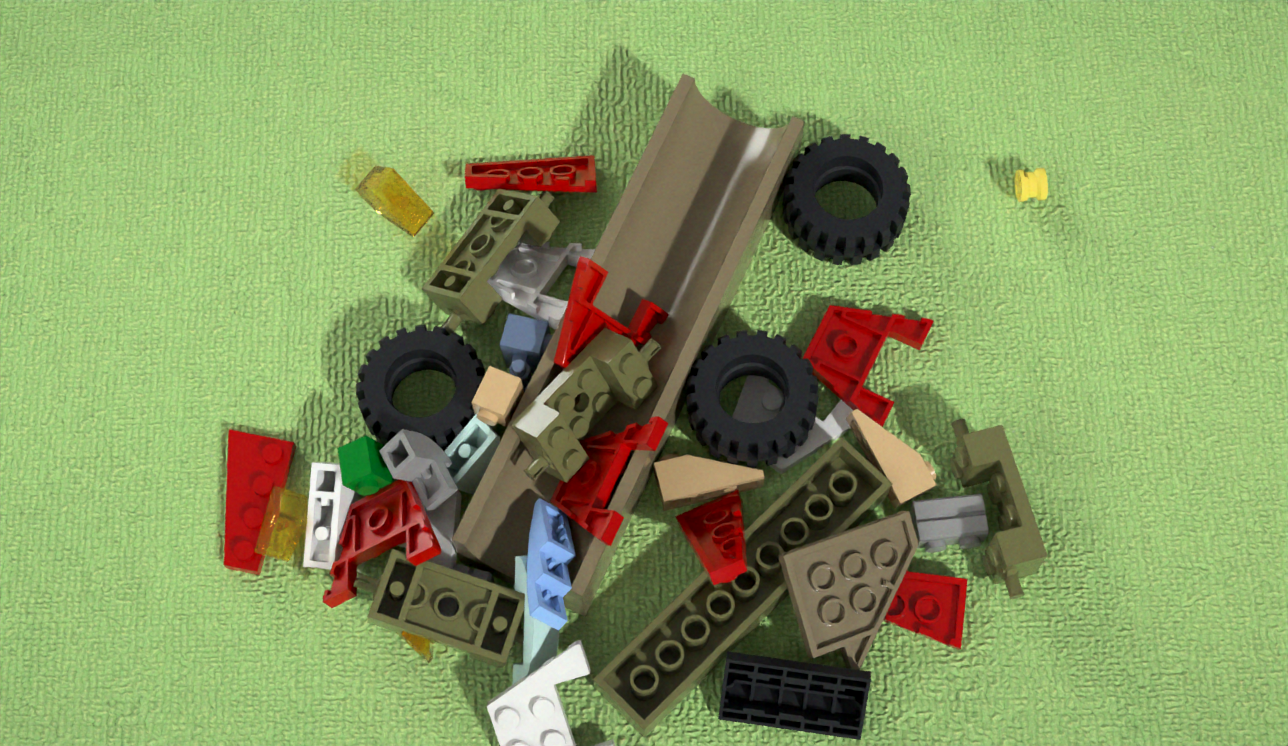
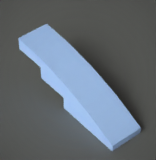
M538 498L533 510L527 554L530 616L559 631L568 621L563 597L572 588L567 565L574 559L576 554L567 515L557 507Z

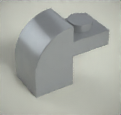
M402 429L379 450L394 479L411 481L426 510L435 511L458 490L447 469L452 465L451 460L427 436Z

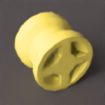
M1036 168L1034 172H1025L1022 169L1016 170L1015 193L1018 202L1027 201L1029 198H1036L1038 201L1046 200L1048 181L1044 168Z

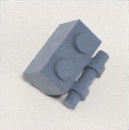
M508 314L500 341V348L506 367L510 368L509 372L511 375L521 378L525 393L532 378L531 373L534 374L553 335H551L549 323L546 321Z

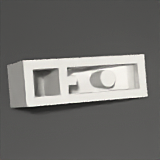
M312 462L303 567L331 570L333 563L340 560L343 547L339 544L349 507L360 500V494L342 485L340 463Z

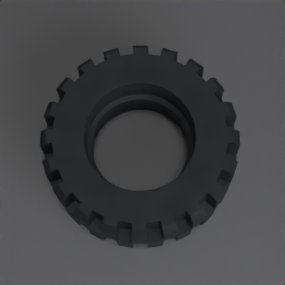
M840 134V139L833 140L832 136L821 139V145L819 146L816 143L810 144L805 148L804 154L797 155L793 161L792 168L788 170L782 205L784 206V223L789 224L788 232L792 239L799 238L798 246L803 251L808 252L811 249L814 251V258L823 261L825 257L833 259L832 264L842 265V261H850L851 265L861 264L864 257L869 261L878 258L880 250L887 252L893 246L895 238H899L910 205L911 188L907 183L908 175L905 168H898L900 160L894 153L886 154V147L881 143L877 142L873 145L868 143L869 138L860 136L858 140L850 139V134ZM832 182H853L865 188L872 195L876 202V208L861 218L841 219L826 212L817 202L815 194L820 188Z
M415 325V331L407 332L406 328H402L396 331L397 336L390 340L388 336L379 341L381 348L378 351L371 349L366 355L368 365L363 364L360 366L358 376L361 382L356 384V395L359 399L360 411L371 435H375L377 442L384 446L399 431L404 429L427 436L445 451L475 416L471 402L485 375L482 360L478 359L477 352L472 345L464 344L463 337L455 332L447 336L445 328L435 326L433 331H427L426 325ZM422 370H435L453 379L456 390L452 400L444 409L434 415L411 417L402 414L393 405L392 398L395 389L404 378L412 373Z
M747 330L737 331L736 338L730 339L729 335L726 334L718 338V346L716 348L709 344L702 351V359L695 360L691 367L692 375L687 380V411L691 429L696 431V439L702 446L708 445L710 447V454L717 459L724 455L727 457V463L738 465V461L747 462V467L757 468L759 461H765L766 465L770 466L777 464L778 457L781 455L787 459L795 453V446H802L808 439L809 430H812L814 426L819 396L817 394V376L812 375L813 366L809 359H801L802 350L795 344L789 348L786 346V338L778 334L772 339L767 337V331L757 330V335H748ZM747 375L761 376L771 380L781 389L784 394L785 403L781 412L772 419L761 423H745L732 418L723 410L719 400L721 390L738 377Z

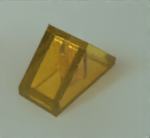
M277 486L273 487L255 553L289 562L307 524L306 495Z

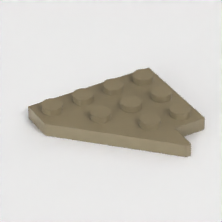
M900 511L778 555L808 657L816 658L841 649L845 667L860 670L919 545L909 511Z

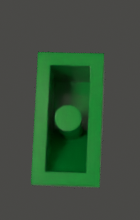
M363 436L337 448L342 485L360 495H372L378 492L379 488L391 484L394 478L379 452L384 445L368 436Z

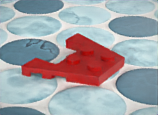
M580 256L554 363L565 369L604 328L631 339L635 347L639 344L645 345L652 337L649 332L657 323L663 324L669 314L653 302L642 299L628 328H626L593 305L609 272L591 259Z
M829 305L802 360L805 358L809 359L813 366L812 374L817 376L819 381L853 411L856 409L860 410L883 427L894 405V401L863 388L887 337L921 350L934 321L927 318H921L920 321L905 319V315L892 314L891 317L872 314L870 310Z
M655 416L649 419V424L643 426L636 422L627 425L625 431L618 434L608 431L581 440L579 443L590 459L567 483L559 481L550 502L601 542L611 546L624 519L615 510L604 509L611 500V492L614 485L626 468V460L631 450L656 451L668 423L661 417Z
M398 479L379 489L378 492L350 505L339 541L343 550L340 560L332 565L330 575L334 577L331 590H325L323 603L334 608L356 597L357 587L353 586L357 577V566L378 557L399 544L406 543V560L415 566L441 554L439 542L411 481Z

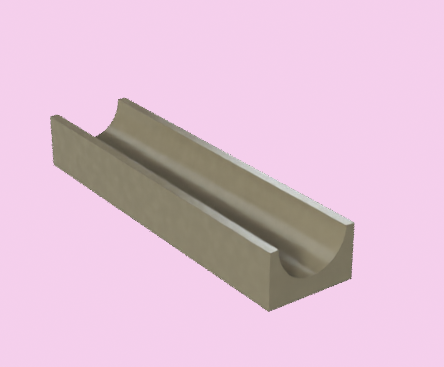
M682 74L591 258L593 262L609 272L593 302V305L626 328H628L642 299L653 302L666 311L669 316L663 324L657 323L649 332L652 336L650 339H654L661 347V350L648 361L649 371L658 387L636 410L617 402L582 440L608 431L618 434L624 432L627 425L636 422L643 426L649 424V419L655 416L665 420L668 426L656 451L631 450L626 460V468L614 485L611 492V500L604 509L615 510L624 519L611 546L601 542L567 515L576 556L567 565L572 588L563 597L565 608L585 617L654 471V462H658L687 400L686 386L688 377L692 375L691 367L696 359H702V351L709 344H713L783 194L788 170L792 168L793 161L800 154L805 121L792 116L790 122L780 128H761L745 124L729 117L711 105L699 92L695 78ZM566 310L452 538L460 562L478 570L489 572L494 577L514 586L515 556L528 554L529 533L535 502L538 498H541L555 506L550 500L560 479L545 471L535 481L525 474L524 469L534 459L511 426V423L564 370L554 363V358ZM639 344V345L636 347L637 350H638V352L641 350V348H642L644 345ZM578 394L574 399L575 406L579 403L581 394Z

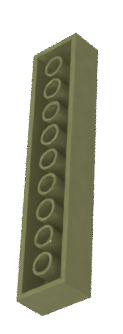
M841 437L745 530L747 572L738 575L731 582L713 585L704 570L593 678L594 688L645 738L727 656V651L731 652L789 595L778 555L857 527L889 495L893 483Z

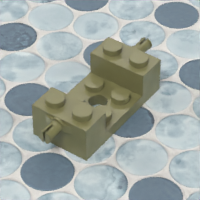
M498 189L423 286L422 290L445 314L449 315L443 325L440 326L446 329L447 336H450L461 322L469 320L484 324L494 314L495 308L503 298L487 281L497 273L499 265L508 253L518 245V242L542 247L552 237L553 231L560 221L548 208L555 200L551 193L543 191L541 196L538 197L536 195Z
M604 328L511 423V426L534 459L524 469L525 474L535 481L545 471L567 483L590 459L579 443L582 438L617 402L636 410L658 387L649 371L648 361L661 350L660 345L654 339H649L638 352L631 339ZM578 394H581L580 401L575 406L574 399Z
M965 419L955 420L951 423L957 439V448H955L953 458L950 459L952 473L956 479L960 478L963 488L989 481L987 491L990 501L993 504L997 503L1000 512L998 524L1001 532L995 533L985 550V555L982 556L984 569L988 576H993L995 584L1005 582L1010 599L1020 598L1025 594L1019 578L1035 574L1048 555L1003 425L969 433Z
M395 549L391 550L385 570L379 577V580L358 572L353 587L374 593L373 603L367 616V623L399 634L405 631L469 653L470 658L502 669L506 664L510 649L515 643L523 644L524 629H521V617L525 608V594L430 561H425L415 566L406 560V553ZM446 597L455 599L459 605V611L451 617L443 616L438 610L440 600Z

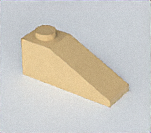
M489 366L471 402L474 414L477 415L476 417L483 423L495 426L498 423L507 427L524 395L522 380L519 377Z
M856 409L847 416L846 420L868 461L893 483L888 498L894 509L927 493L937 485L934 481L936 479L934 468L929 461H924L918 452L860 410Z
M668 454L661 457L659 462H654V476L664 511L720 498L736 490H739V493L761 488L764 484L765 476L763 470L691 455L679 456L678 454Z

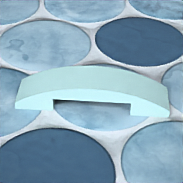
M527 555L515 556V591L525 593L523 662L513 664L512 685L524 676L527 677L543 666V663L553 656L556 657L559 643V631L530 616L527 595Z

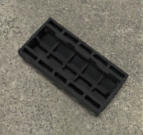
M727 651L718 719L861 740L871 672Z

